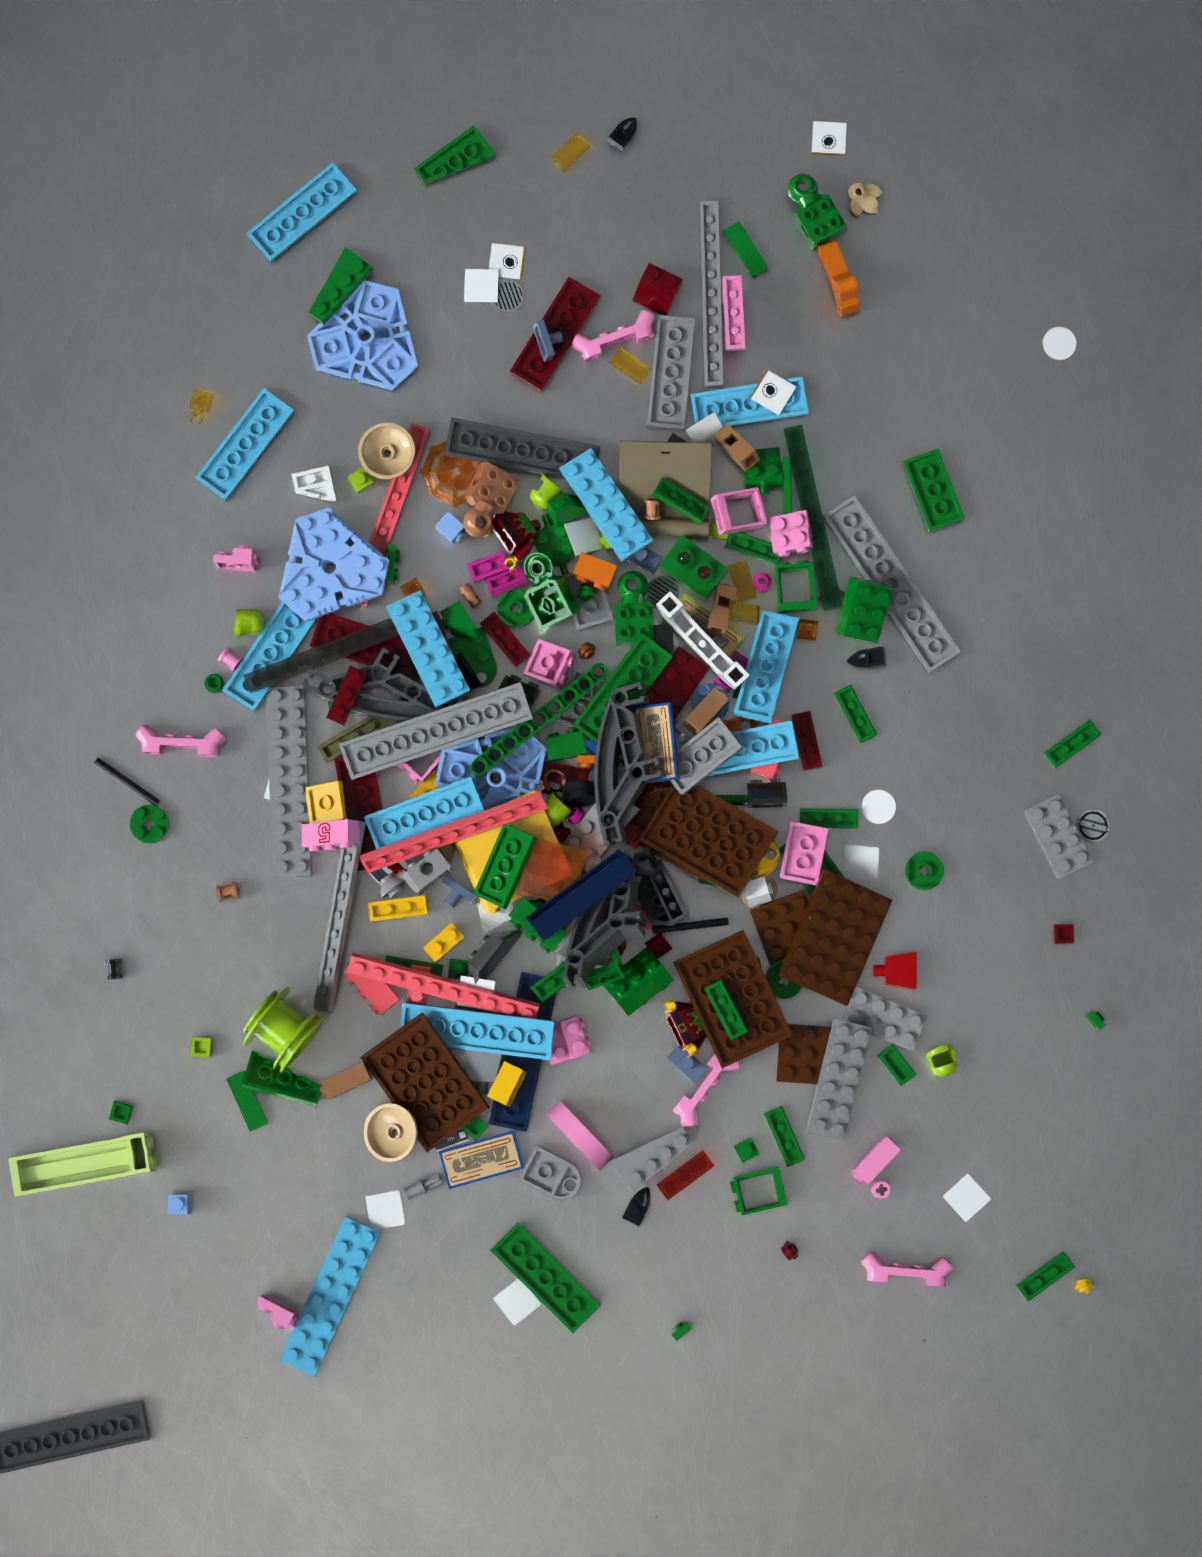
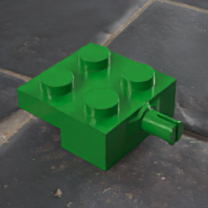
M780 447L755 449L760 461L747 472L743 470L745 489L759 487L761 495L765 496L766 492V496H768L769 488L783 487Z

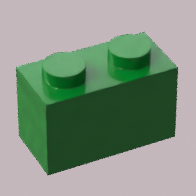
M578 729L568 730L567 734L560 735L559 732L551 733L545 738L549 762L577 758L578 755H587L583 733L581 731L578 732Z

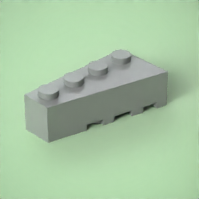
M681 1127L609 1162L629 1187L636 1191L691 1146L694 1141Z

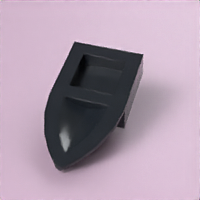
M628 118L619 123L607 141L620 151H623L636 132V118Z
M881 646L860 650L850 656L847 663L855 667L867 669L885 667V648Z
M649 1187L641 1189L633 1196L622 1217L623 1219L640 1226L650 1205Z

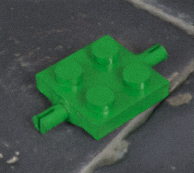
M548 514L542 515L545 527L537 531L538 534L535 538L537 552L548 556L552 561V565L560 568L562 575H565V572L569 574L566 564L570 560L580 557V555L575 556L564 525L557 528L555 524H552Z

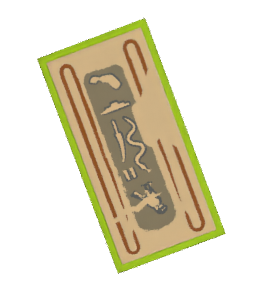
M684 593L679 601L683 604L686 612L715 644L731 658L743 643L745 637L729 625L724 636L706 632L710 611ZM664 619L661 624L668 625L669 623ZM673 629V633L681 638V636Z

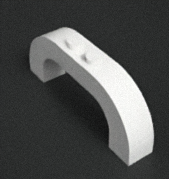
M671 591L656 604V607L672 628L732 689L735 690L750 676L737 661H732L686 612L683 604Z

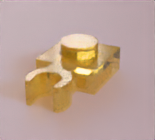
M197 389L193 390L189 408L194 409V411L189 416L190 422L193 421L194 416H198V424L202 423V412L208 413L213 397L212 393Z

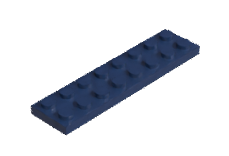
M521 972L516 997L540 1003L536 1018L551 1020L557 992L542 1003L530 987L541 980L543 976ZM503 1055L501 1067L505 1061L524 1070L527 1074L510 1107L496 1100L493 1101L489 1124L527 1132L542 1059Z

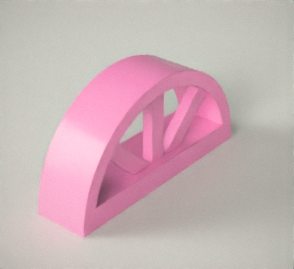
M722 276L726 351L745 350L742 276Z
M561 1101L547 1113V1116L599 1170L613 1158L611 1153Z

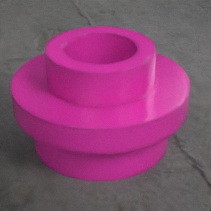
M758 573L755 575L753 586L757 591L765 592L770 589L772 580L768 574ZM765 579L766 584L760 585L759 580Z
M574 806L571 808L572 812L567 816L570 824L579 823L585 814L583 808Z

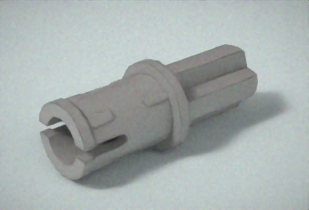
M435 1174L425 1180L420 1179L418 1183L404 1188V1192L408 1200L422 1193L426 1194L428 1190L441 1185L442 1179L439 1174Z

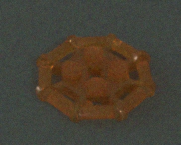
M446 441L429 448L430 451L422 469H420V474L423 476L431 498H437L452 504L453 507H457L459 504L467 501L464 497L465 494L457 497V491L469 487L477 469L474 468L470 460L442 456L439 452L446 449ZM435 456H437L439 462L436 469H430ZM459 467L460 474L452 476L450 470ZM430 474H436L439 480V484L436 487ZM443 487L453 491V497L439 491Z

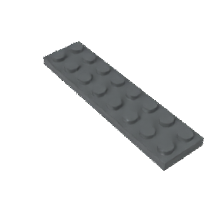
M451 417L444 456L480 463L489 462L496 466L564 478L559 470L560 467L590 448L599 458L601 446Z
M142 1401L0 1433V1474L150 1440Z

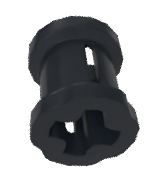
M121 959L104 961V964L107 965L108 974L106 980L123 978L120 969Z

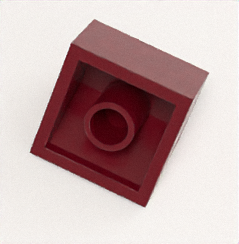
M649 263L640 279L632 302L659 315L667 316L683 285V279Z

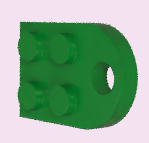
M483 627L477 629L480 635L478 639L462 636L447 639L453 657L462 652L476 675L484 673L487 676L486 681L477 688H484L493 682L497 674V665Z

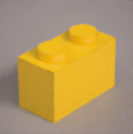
M451 922L426 944L423 949L437 964L460 944L465 937Z

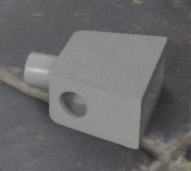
M465 1050L467 1075L472 1082H476V1088L480 1094H487L488 1082L494 1083L499 1073L503 1054Z

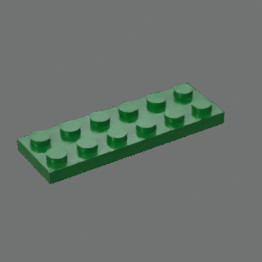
M642 633L574 722L573 726L597 743L602 718L611 693L617 688L641 682L646 684V690L632 692L633 700L639 699L640 696L646 693L673 656ZM625 694L620 695V703H623L625 701Z
M518 1222L490 1250L572 1333L601 1306Z

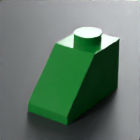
M562 493L547 501L548 516L557 528L588 513L575 495Z
M460 600L440 611L443 618L440 622L445 630L449 628L452 635L473 639L480 638L475 625Z

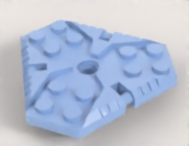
M363 281L325 325L319 323L307 335L315 369L350 380L355 378L358 379V382L394 391L418 368V363L410 332L406 328L408 325L399 290L374 282ZM344 314L349 317L345 321L341 319ZM399 329L400 333L394 335L393 330ZM368 333L371 335L369 340H361L363 334ZM356 366L361 367L360 372L354 371Z
M330 508L296 518L288 552L290 558L289 562H286L279 599L305 622L339 611L341 606L351 607L383 596L390 561L362 536L359 537L356 534L357 532ZM350 540L354 542L351 547L347 545ZM297 557L303 558L302 564L296 563ZM330 564H335V571L328 573L327 567ZM342 593L344 598L337 600L336 594Z
M516 726L485 735L480 740L475 738L442 749L434 785L440 788L472 776L485 810H488L536 789V785H539L546 747L533 736L481 777H476L470 772L471 763L482 754L481 747L487 745V748H490ZM524 727L519 729L520 735L524 737L529 735V732ZM506 739L504 745L507 748H513L514 742L511 739ZM490 751L489 757L492 760H498L499 754L497 751ZM478 762L474 764V769L477 772H483L484 766ZM491 774H499L500 782L493 783L490 780ZM523 782L529 783L528 790L522 788Z

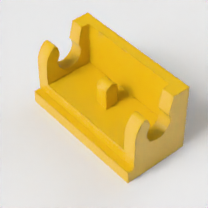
M504 1061L487 1096L510 1107L527 1072Z

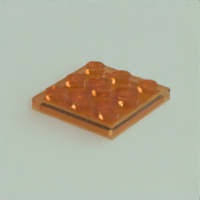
M537 839L523 870L518 895L549 901L581 877L587 849Z

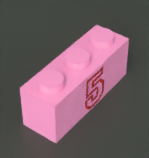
M345 819L302 824V848H308L310 852H321L322 848L330 851L336 850V847L350 849L352 845L360 844L359 821Z

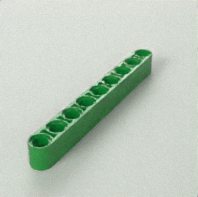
M597 663L535 711L532 714L533 719L520 723L478 756L470 765L471 774L481 777L601 683L608 675L607 667L602 663ZM594 669H601L603 677H596ZM579 681H587L588 689L580 688ZM571 692L574 699L567 701L564 698V693ZM550 704L558 705L559 711L557 713L551 712L549 709ZM536 715L543 717L544 723L542 725L535 723L534 717ZM526 727L529 730V735L526 737L520 735L519 729ZM511 739L514 742V747L507 748L504 745V741ZM490 751H497L499 759L492 760L489 757ZM482 763L484 771L477 772L474 769V764Z

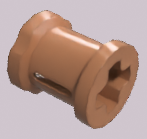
M645 499L646 515L644 519L660 520L659 507L661 500Z
M236 882L221 887L219 885L216 886L219 902L233 897L239 898Z

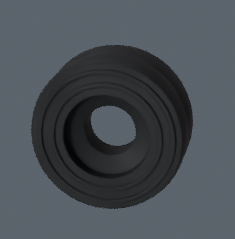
M577 780L566 783L562 787L563 802L567 806L585 807L596 802L595 787L592 781Z

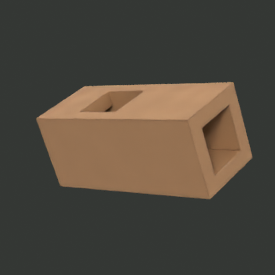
M729 424L719 430L714 436L719 447L745 472L760 461L756 450Z
M718 584L706 632L724 636L728 627L737 588H733L729 584Z
M714 687L688 715L683 726L694 735H697L727 705L729 698L726 693Z
M361 1062L320 1081L322 1086L319 1088L323 1097L327 1096L330 1100L372 1079L364 1062Z

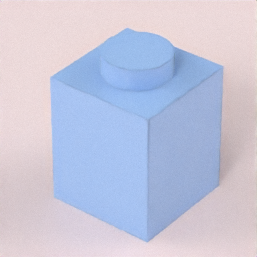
M449 512L435 525L436 529L451 543L459 542L466 534L464 532V525Z
M168 1195V1214H190L191 1195Z

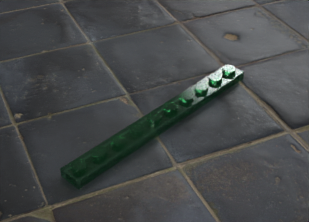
M798 425L784 428L801 510L808 511L814 547L810 550L824 612L842 608V600L803 427Z

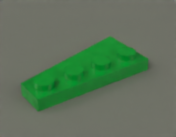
M473 125L413 169L424 185H427L496 157V153Z
M345 247L309 311L311 316L325 325L374 270L373 267Z
M251 1051L242 1083L243 1088L317 1107L321 1093L320 1085L301 1075L297 1076L290 1072L291 1070L289 1069L281 1073L279 1071L280 1066L277 1069H273L274 1061L268 1058L265 1059L259 1056L257 1052Z

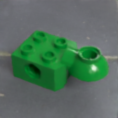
M798 174L792 177L787 185V192L794 202L800 204L795 214V220L812 250L817 249L818 245L828 243L845 234L847 225L829 194H818L817 182L808 174ZM804 184L808 189L802 191L798 186Z
M539 552L531 553L524 561V572L535 585H532L527 590L524 597L540 629L543 630L581 611L564 576L554 575L550 558ZM538 563L541 564L542 571L538 569Z
M638 571L626 572L618 580L617 589L623 600L614 605L616 646H632L642 633L654 641L653 604L644 599L649 585L646 577ZM631 581H635L638 584V587L634 590L629 589L627 586Z

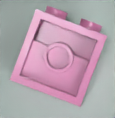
M807 510L769 518L773 553L776 556L787 557L792 552L801 554L809 552L808 549L814 548Z
M241 545L238 548H233V555H230L228 552H219L218 555L213 554V563L217 569L255 571L256 566H259V555H257V551H253L249 546Z
M538 639L523 674L542 681L544 684L561 689L562 686L568 683L569 676L567 674L569 669L573 668L576 664V654L571 650Z
M572 1016L555 1022L552 1059L549 1060L551 1065L590 1053L589 1048L592 1046L590 1039L584 1036L585 1024L582 1018L579 1019L578 1016Z
M265 1295L259 1296L256 1301L260 1305L259 1309L266 1313L273 1312L270 1320L273 1321L272 1325L279 1329H294L299 1319L296 1317L298 1312Z

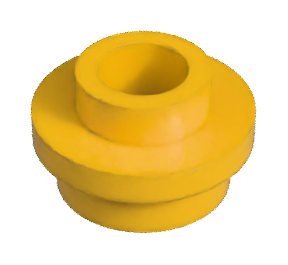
M1091 1279L1076 1281L1075 1290L1079 1291L1080 1294L1091 1293V1289L1095 1288Z

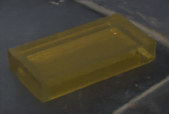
M577 132L550 157V160L564 172L590 148V145Z
M621 347L609 362V364L639 385L651 371V368Z
M742 561L728 565L733 586L737 588L736 597L738 603L757 598L747 562Z
M730 600L729 620L758 625L760 618L759 605Z

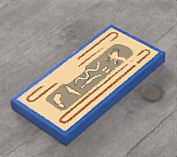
M672 703L633 707L634 712L638 714L647 755L644 760L658 757L663 761L661 765L648 767L650 775L657 774V771L662 770L665 771L666 778L647 783L680 779ZM639 768V770H640V777H641V776H642V770H641V768Z
M514 1131L439 1151L449 1189L524 1168Z

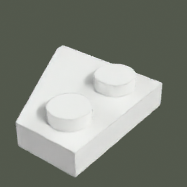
M329 466L292 474L296 494L333 503L337 502Z

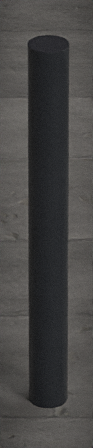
M100 758L95 760L94 764L154 806H158L160 800Z
M728 918L677 923L673 926H652V933L725 926L729 924Z

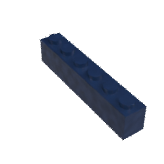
M618 849L525 919L542 941L550 939L560 928L568 926L572 919L584 914L591 905L599 903L606 894L614 892L617 886L630 880L633 874L636 873V870L627 856Z

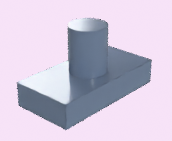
M543 319L536 321L532 328L543 361L547 362L551 361L555 356L552 345L561 343L563 338L560 331L548 334Z
M643 548L626 560L654 575L663 557L647 548Z
M445 875L441 882L452 889L444 901L454 908L461 897H464L472 904L478 899L476 895Z
M677 1046L667 1058L695 1084L708 1069L694 1056L688 1058V1051H683Z

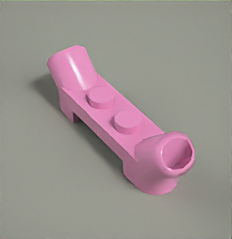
M642 310L635 325L629 327L628 325L621 326L613 333L604 332L596 339L578 333L572 342V348L582 353L584 361H591L602 357L601 349L635 337L637 344L655 337L652 326L656 317L652 312Z
M143 725L136 732V737L142 743L141 753L162 755V747L198 749L200 757H218V747L225 741V736L218 728H213L202 739H196L194 735H185L184 738H177V735L173 734L159 737L149 725Z
M716 1055L712 1056L707 1065L713 1068V1070L691 1100L684 1095L673 1110V1112L680 1116L682 1127H695L699 1124L697 1103H703L709 1094L706 1091L710 1086L714 1088L720 1080L718 1077L719 1073L738 1070L740 1068V1061L721 1068Z
M875 1252L869 1253L862 1259L863 1266L868 1270L867 1281L888 1283V1275L923 1277L925 1278L926 1286L945 1287L946 1277L953 1272V1266L946 1258H941L928 1270L923 1269V1265H911V1268H904V1264L892 1263V1267L886 1266Z

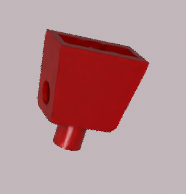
M917 952L886 956L884 958V965H873V976H884V985L916 990Z

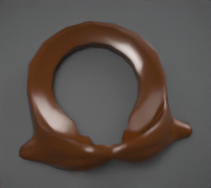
M558 768L547 770L542 777L544 785L542 793L562 792L563 785L567 783L565 772ZM556 772L561 775L562 783L559 789H553L548 784L547 776L550 773Z

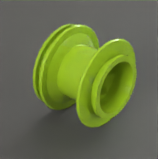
M286 987L278 996V991L274 990L255 1011L243 1029L244 1033L249 1032L243 1041V1046L248 1045L257 1037L278 1054L273 1069H277L280 1066L279 1071L281 1073L286 1071L297 1059L325 1021L324 1016L318 1017L320 1014L319 1010L315 1011L310 1017L304 1018L285 1003L284 1000L290 991V987Z

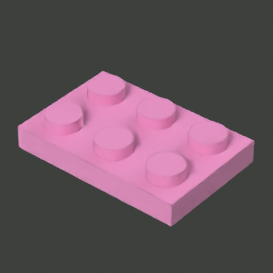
M790 821L780 879L816 886L819 880L828 828Z

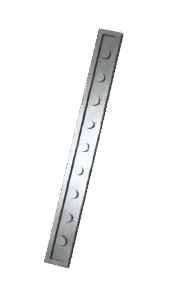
M700 201L704 387H723L719 202Z
M359 821L360 844L352 845L350 849H341L313 1006L315 1010L333 1013L366 822Z

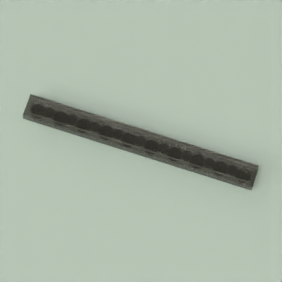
M389 618L243 676L249 692L252 694L309 672L311 668L322 667L400 635L392 619Z

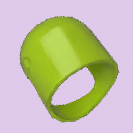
M543 474L540 477L543 485L539 490H531L530 499L537 507L548 510L547 501L562 494L563 491Z
M236 609L234 636H241L247 633L253 634V636L260 635L264 629L262 612L257 609Z
M552 792L545 800L548 809H545V812L552 827L561 824L572 812L564 804L563 798L556 792Z
M951 1044L939 1046L926 1053L931 1071L935 1076L946 1077L955 1073L958 1069V1061Z

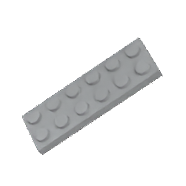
M657 316L647 427L683 431L685 429L695 318Z
M833 1019L806 1132L844 1141L872 1031L871 1027Z

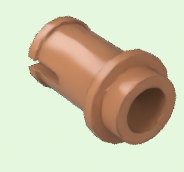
M467 583L459 589L460 595H463L471 605V608H474L482 600L472 589L473 586Z

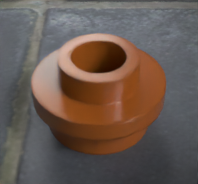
M589 642L584 643L577 651L581 659H590L595 654L596 647Z

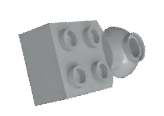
M430 849L423 855L424 859L420 862L416 860L408 866V871L403 869L396 875L392 872L379 882L381 884V898L387 896L390 898L394 897L405 888L403 885L405 882L408 883L414 893L420 895L444 878L445 875L452 872L453 869L438 849ZM426 866H433L431 873H424Z

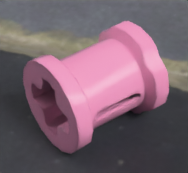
M227 647L219 656L218 661L224 662L234 672L243 658L236 656Z
M884 1181L875 1182L872 1186V1194L877 1198H886L890 1193V1186ZM879 1184H881L882 1187L886 1188V1191L883 1192L882 1196L880 1195V1193L876 1192V1189L879 1188Z

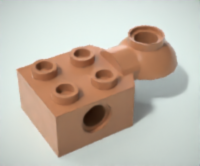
M489 462L480 463L464 496L471 506L474 505V507L468 509L463 518L464 528L469 535L477 538L483 537L490 532L494 514H504L520 479ZM478 517L482 519V525L480 527L477 525Z

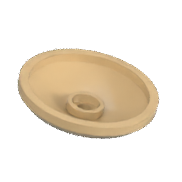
M380 423L369 428L361 437L358 445V457L361 465L370 475L384 480L394 479L406 473L411 467L415 458V445L411 435L403 427L394 423ZM385 451H390L391 455L386 457L384 453Z
M394 1103L383 1104L376 1107L368 1115L364 1125V1140L368 1150L379 1160L385 1162L400 1161L406 1158L416 1145L418 1137L417 1124L413 1115L405 1107Z

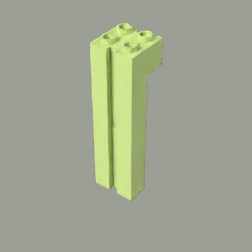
M138 1133L110 1140L8 1158L14 1197L155 1172V1167L158 1164L156 1155L153 1156L151 1148H154L153 1136H149V1133Z

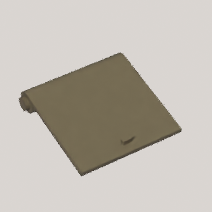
M620 441L618 489L650 536L680 538L683 535L686 538L708 539L709 511L704 521L699 524L661 501L659 507L660 520L644 519V516L646 515L645 499H657L652 496V493L661 478L709 506L711 443Z

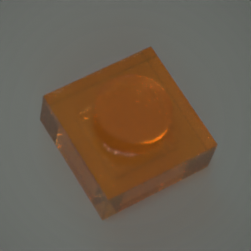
M417 578L400 586L405 597L419 590L423 596L426 595Z
M799 619L797 639L816 641L819 621Z

